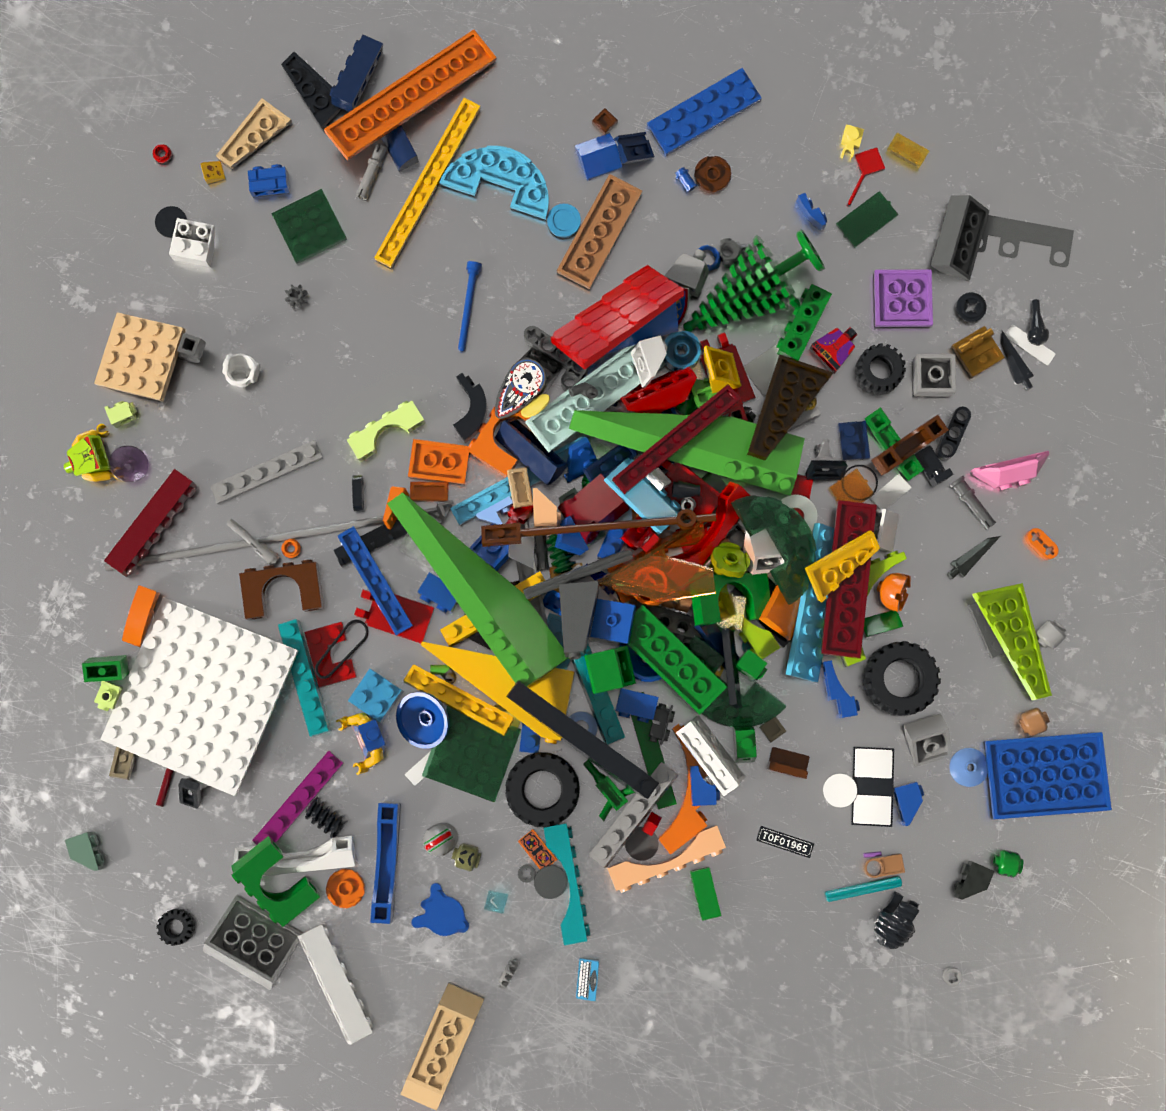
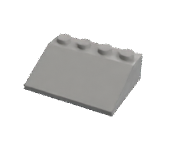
M236 895L205 941L203 952L271 991L300 942L297 936L303 933L288 924L284 927L278 922L275 924L267 912Z

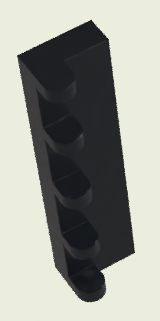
M397 518L392 529H387L384 524L360 537L371 554L408 535V533ZM343 545L334 549L342 568L353 563Z

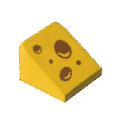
M221 161L200 163L207 184L226 179Z

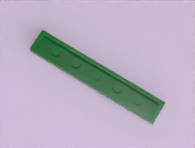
M631 715L648 775L651 776L661 762L665 763L659 741L657 740V743L649 741V733L653 721L649 720L648 723L637 721L638 717ZM672 785L658 801V809L677 804Z

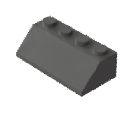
M951 195L931 266L943 274L970 280L990 210L970 195Z

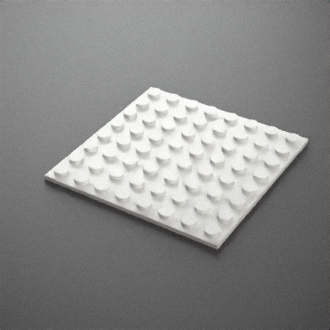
M163 597L100 740L228 794L237 796L298 650Z

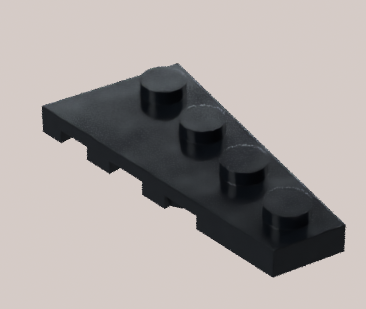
M293 52L281 65L323 129L342 108L333 105L331 102L330 91L332 86L296 52Z

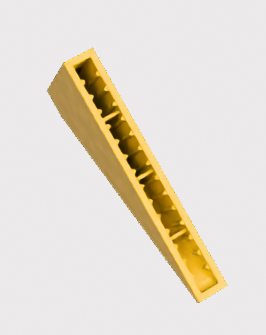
M427 642L421 643V646L542 738H546L545 742L557 744V741H562L560 737L506 697L515 685V682L496 656ZM554 668L528 688L567 715L575 672Z

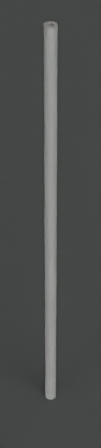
M384 516L268 535L255 539L260 543L267 544L348 530L353 526L360 528L384 524ZM245 540L151 555L141 559L137 566L249 547L251 545ZM104 564L106 571L115 570L109 564Z

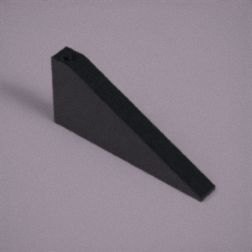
M517 681L506 697L624 787L648 799L658 786L659 782L520 681Z

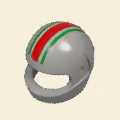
M448 823L433 825L425 831L423 836L425 850L432 856L437 857L444 856L452 851L458 842L456 829Z

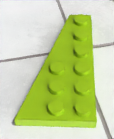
M1023 583L972 594L1030 698L1036 700L1052 696Z

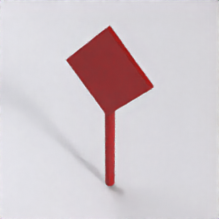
M877 147L855 154L862 175L848 201V205L852 204L865 175L885 169Z

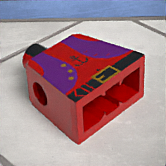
M851 327L844 333L839 328H835L812 343L810 349L835 374L854 350L855 345L851 341L857 336V333Z

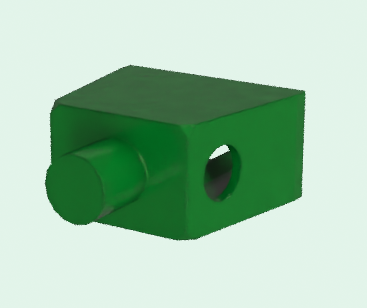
M752 725L733 726L735 763L755 762L757 752L754 727Z

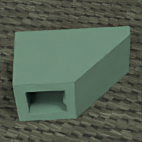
M86 832L65 840L70 859L93 871L104 869V858L98 852L97 846L99 842L97 836L93 835V832Z

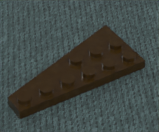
M779 354L747 455L765 461L828 382L833 372Z

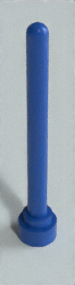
M468 261L466 267L469 279L458 345L459 351L466 349L476 276L479 275L482 264L475 261Z

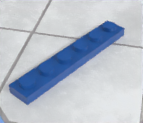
M353 526L337 535L395 635L397 636L412 627V623L355 527Z

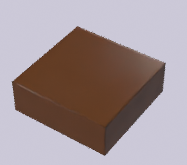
M606 108L592 120V124L604 135L618 123V119Z

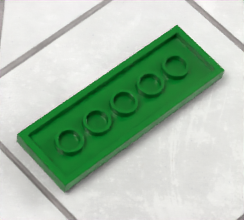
M642 605L635 612L628 645L700 715L727 688V685L646 606Z

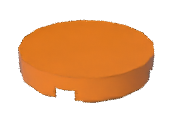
M341 869L329 877L326 894L333 905L340 908H350L362 900L365 894V883L358 872L352 869Z

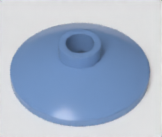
M964 748L957 751L950 761L951 776L962 786L974 787L981 784L988 775L986 757L974 748ZM969 764L974 766L972 771H969L967 768Z

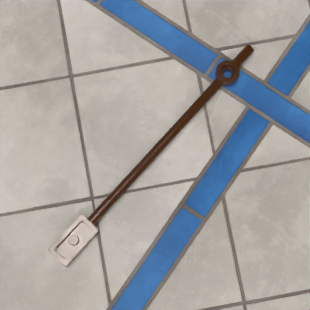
M684 509L678 513L677 517L521 529L520 523L481 526L482 546L522 544L521 537L675 524H678L683 530H690L695 527L696 523L716 521V513L696 515L692 510ZM686 519L690 520L689 523H684L683 521Z

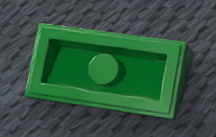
M891 610L866 617L863 634L867 638L904 626L898 612Z

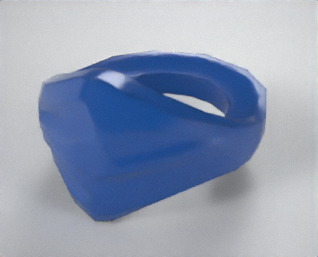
M708 245L701 246L699 250H709L716 258L712 265H707L709 271L718 269L721 264L718 250Z

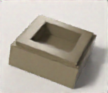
M773 716L759 727L770 743L786 732L776 716Z

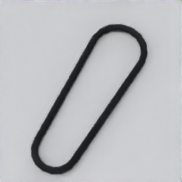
M355 619L347 623L315 665V673L319 678H329L367 639L369 631L363 621ZM352 623H361L365 627V637L327 676L320 675L318 673L319 664Z

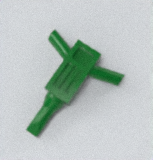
M588 759L583 765L594 777L595 786L608 800L599 815L604 822L612 807L616 811L628 802L625 796L635 792L628 788L619 790L612 780L600 773Z

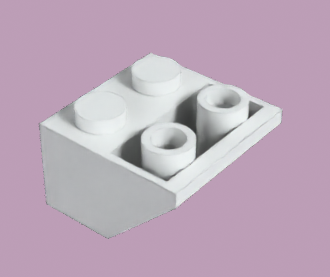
M177 218L169 251L171 258L174 261L211 267L214 254L215 226Z
M775 526L747 529L743 546V553L747 552L750 557V565L747 570L752 575L785 571L788 550L782 528Z

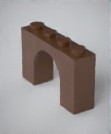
M310 559L301 561L302 564L294 565V562L283 563V567L275 568V565L264 566V570L256 571V568L245 569L244 573H239L245 619L268 618L265 592L268 585L280 577H289L296 581L300 589L303 611L324 609L319 564Z

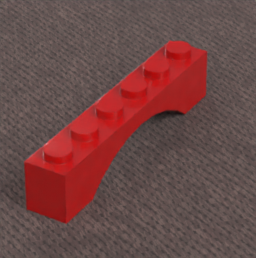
M730 481L718 496L716 521L712 522L705 536L689 550L670 557L661 569L673 585L684 590L690 584L689 579L694 577L699 568L711 556L714 548L726 538L729 530L737 524L743 512L750 507V503L754 498L739 484Z

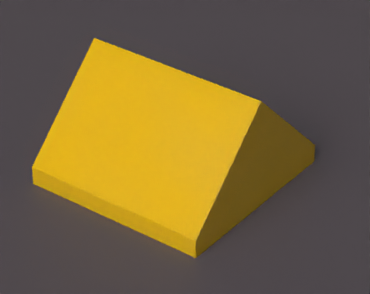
M705 346L704 363L712 393L719 392L727 384L732 389L741 387L733 353Z

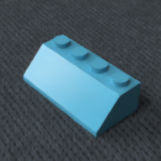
M627 458L604 479L642 519L677 517L681 511L680 504L675 500H671L667 496L665 489L659 491L647 477L626 494L619 489L612 479L634 461L633 459ZM670 525L651 526V528L660 535Z

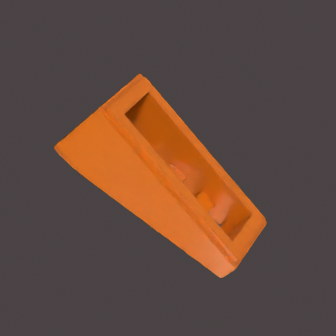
M392 486L387 503L402 492L409 497L406 488ZM387 504L383 522L387 529H392L397 517Z

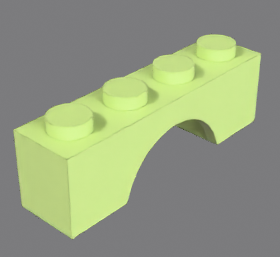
M413 401L401 403L398 406L399 409L394 412H386L379 421H372L365 426L364 430L360 432L357 430L349 435L350 438L347 439V442L360 462L377 453V439L386 429L398 427L410 433L425 424Z

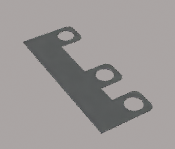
M988 215L982 236L983 245L979 248L978 252L986 250L988 235L1001 237L998 250L1001 256L1017 257L1020 241L1051 246L1050 264L1067 267L1074 230ZM1007 242L1015 246V250L1011 254H1006L1003 251V245ZM1060 251L1066 255V260L1063 263H1057L1054 260L1056 252Z

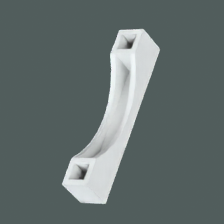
M352 836L336 837L308 851L282 853L283 858L269 868L263 876L354 867L356 852ZM255 846L235 848L233 863Z

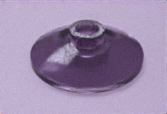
M121 446L112 453L109 466L113 475L119 480L135 482L145 476L148 470V459L143 451L137 447ZM130 464L131 468L127 469L124 465Z

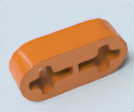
M1033 528L1027 532L1025 537L1027 543L1043 559L1050 560L1058 555V546L1041 529ZM1038 533V540L1032 541V534ZM1052 547V554L1046 555V548Z

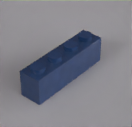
M362 35L360 40H356L352 56L349 55L347 57L346 67L344 71H340L337 79L338 83L336 86L333 85L330 91L332 104L348 112L355 108L383 54V43L366 35Z

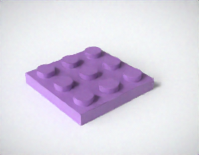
M875 270V327H932V270Z

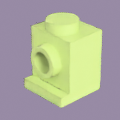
M121 401L114 404L113 408L109 406L104 407L111 425L116 428L137 419L135 415L137 409L133 402Z
M101 681L100 689L94 700L95 703H98L97 708L105 711L114 709L123 687L108 681ZM106 693L109 694L108 700L104 699Z

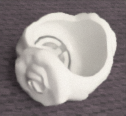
M241 353L228 354L223 363L222 373L225 374L226 380L230 384L243 388L247 387L250 383L257 382L261 365L248 355Z

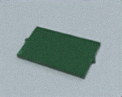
M878 191L838 221L836 225L844 234L843 237L847 238L853 247L856 248L899 214L891 206V201H887L883 194Z

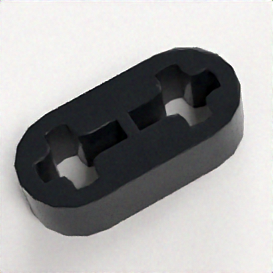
M363 475L352 476L354 511H364Z

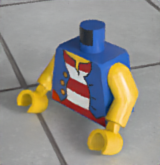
M359 713L336 720V722L339 721L342 724V727L338 730L346 729L350 725L353 727L365 757V761L353 765V767H359L357 775L368 772L369 768L383 759L386 745L375 719L369 718L366 713Z

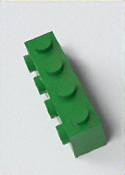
M811 284L809 289L805 288L801 296L804 299L801 307L795 308L793 312L795 318L793 322H788L784 330L787 334L785 338H780L776 346L779 349L778 355L780 354L799 361L832 293L814 284Z

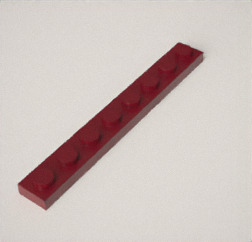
M727 384L613 477L612 481L624 494L628 493L740 401L741 398Z

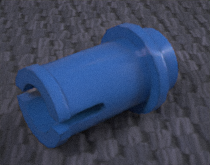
M682 167L675 173L676 179H679L686 191L690 192L697 187V184L689 175V170Z

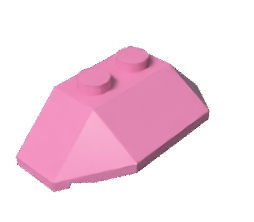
M1049 450L977 467L970 472L972 476L994 489L1000 487L1001 490L1010 489L1012 484L1019 483L1020 486L1027 485L1039 473L1049 456Z

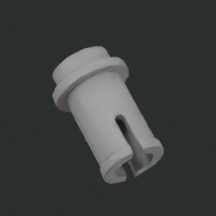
M691 497L684 498L681 501V508L683 510L690 509L693 511L696 507V502ZM687 501L691 503V508L685 507Z

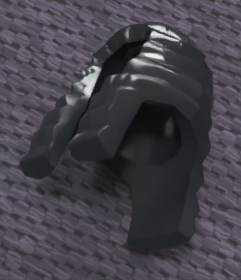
M894 891L887 907L880 910V915L877 916L876 927L874 928L877 942L887 949L903 947L904 943L909 941V938L915 933V927L912 922L919 913L918 907L920 904L912 900L909 903L901 901L904 896Z

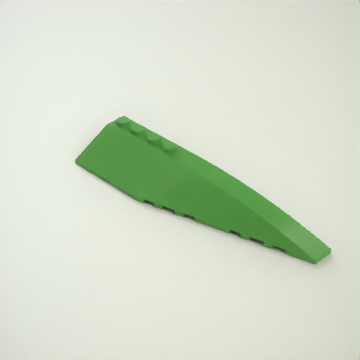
M574 410L569 429L645 452L689 415ZM720 416L668 460L791 496L797 478L805 438L787 433L764 461L747 455L756 423L732 416Z
M403 492L387 503L515 683L520 681L526 687H530L569 658H565L564 648L530 601L526 599L525 595Z

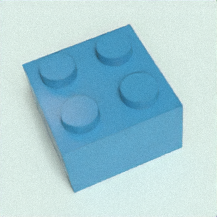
M369 669L348 701L378 722L383 723L404 691L374 670Z

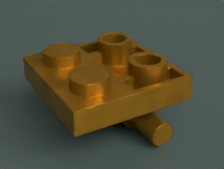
M983 326L951 346L971 378L1005 358L992 338L994 332L991 328L987 330Z

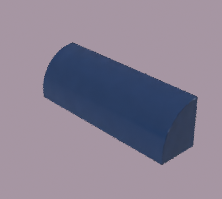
M401 125L382 137L399 172L419 162L417 154Z
M516 418L503 421L495 439L546 485L557 480L568 464L554 451L548 452L538 438Z

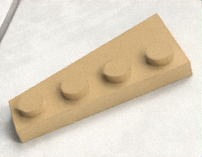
M261 98L217 153L216 157L232 169L291 124L292 120Z

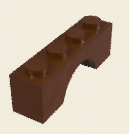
M936 415L871 459V461L882 476L949 430L940 416Z

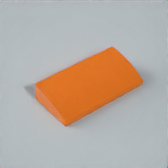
M800 553L791 557L786 570L783 572L759 620L787 640H791L793 637L808 560Z

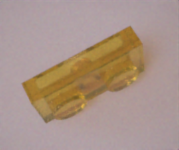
M896 133L887 148L888 152L918 169L929 153V150L899 133Z

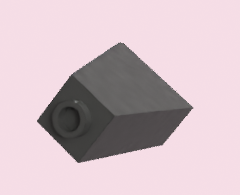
M598 581L559 584L565 658L569 657L571 660H576L586 653L599 594Z

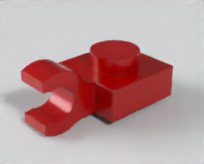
M512 505L507 512L510 518L506 524L519 522L525 524L533 513V506L514 508Z

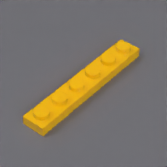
M539 571L515 585V587L524 594L523 590L546 580ZM467 615L440 629L449 647L478 632Z
M414 664L403 680L404 683L413 688L434 695L445 705L504 736L514 721V717Z

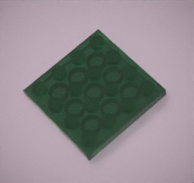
M447 706L446 711L449 716L448 734L439 745L431 749L422 776L495 803L521 729L510 726L504 736Z

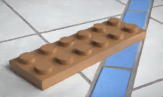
M609 174L561 261L557 273L590 289L643 191Z

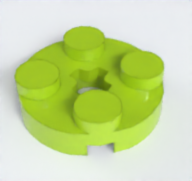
M721 543L719 547L714 548L711 554V563L714 566L715 573L729 577H743L750 565L748 553L745 552L744 554L740 550L741 547L737 544Z

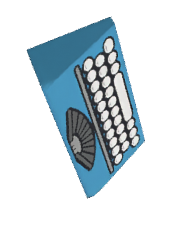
M579 959L577 999L596 1001L599 960Z

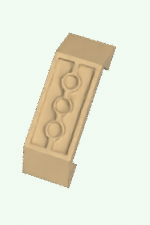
M448 983L400 1095L437 1111L484 998Z

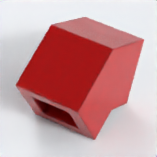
M651 812L641 830L652 836L662 817Z

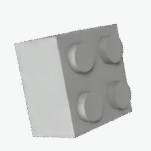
M917 354L914 357V396L952 397L955 394V354Z

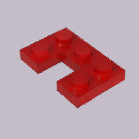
M343 622L304 632L314 671L317 662L344 629ZM345 632L339 638L336 644L347 641ZM330 651L318 666V673L322 676H327L340 663H333ZM352 659L346 660L327 679H321L316 675L319 688L357 678Z

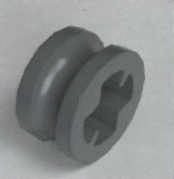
M523 865L518 870V878L522 882H531L535 877V869L531 865ZM524 868L526 870L527 868L531 870V878L528 879V877H526V879H524L522 877V870Z

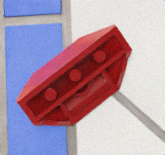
M686 367L684 370L679 369L668 372L651 380L644 388H642V385L636 387L620 399L627 410L637 413H662L671 407H676L680 403L685 402L697 376L690 367Z

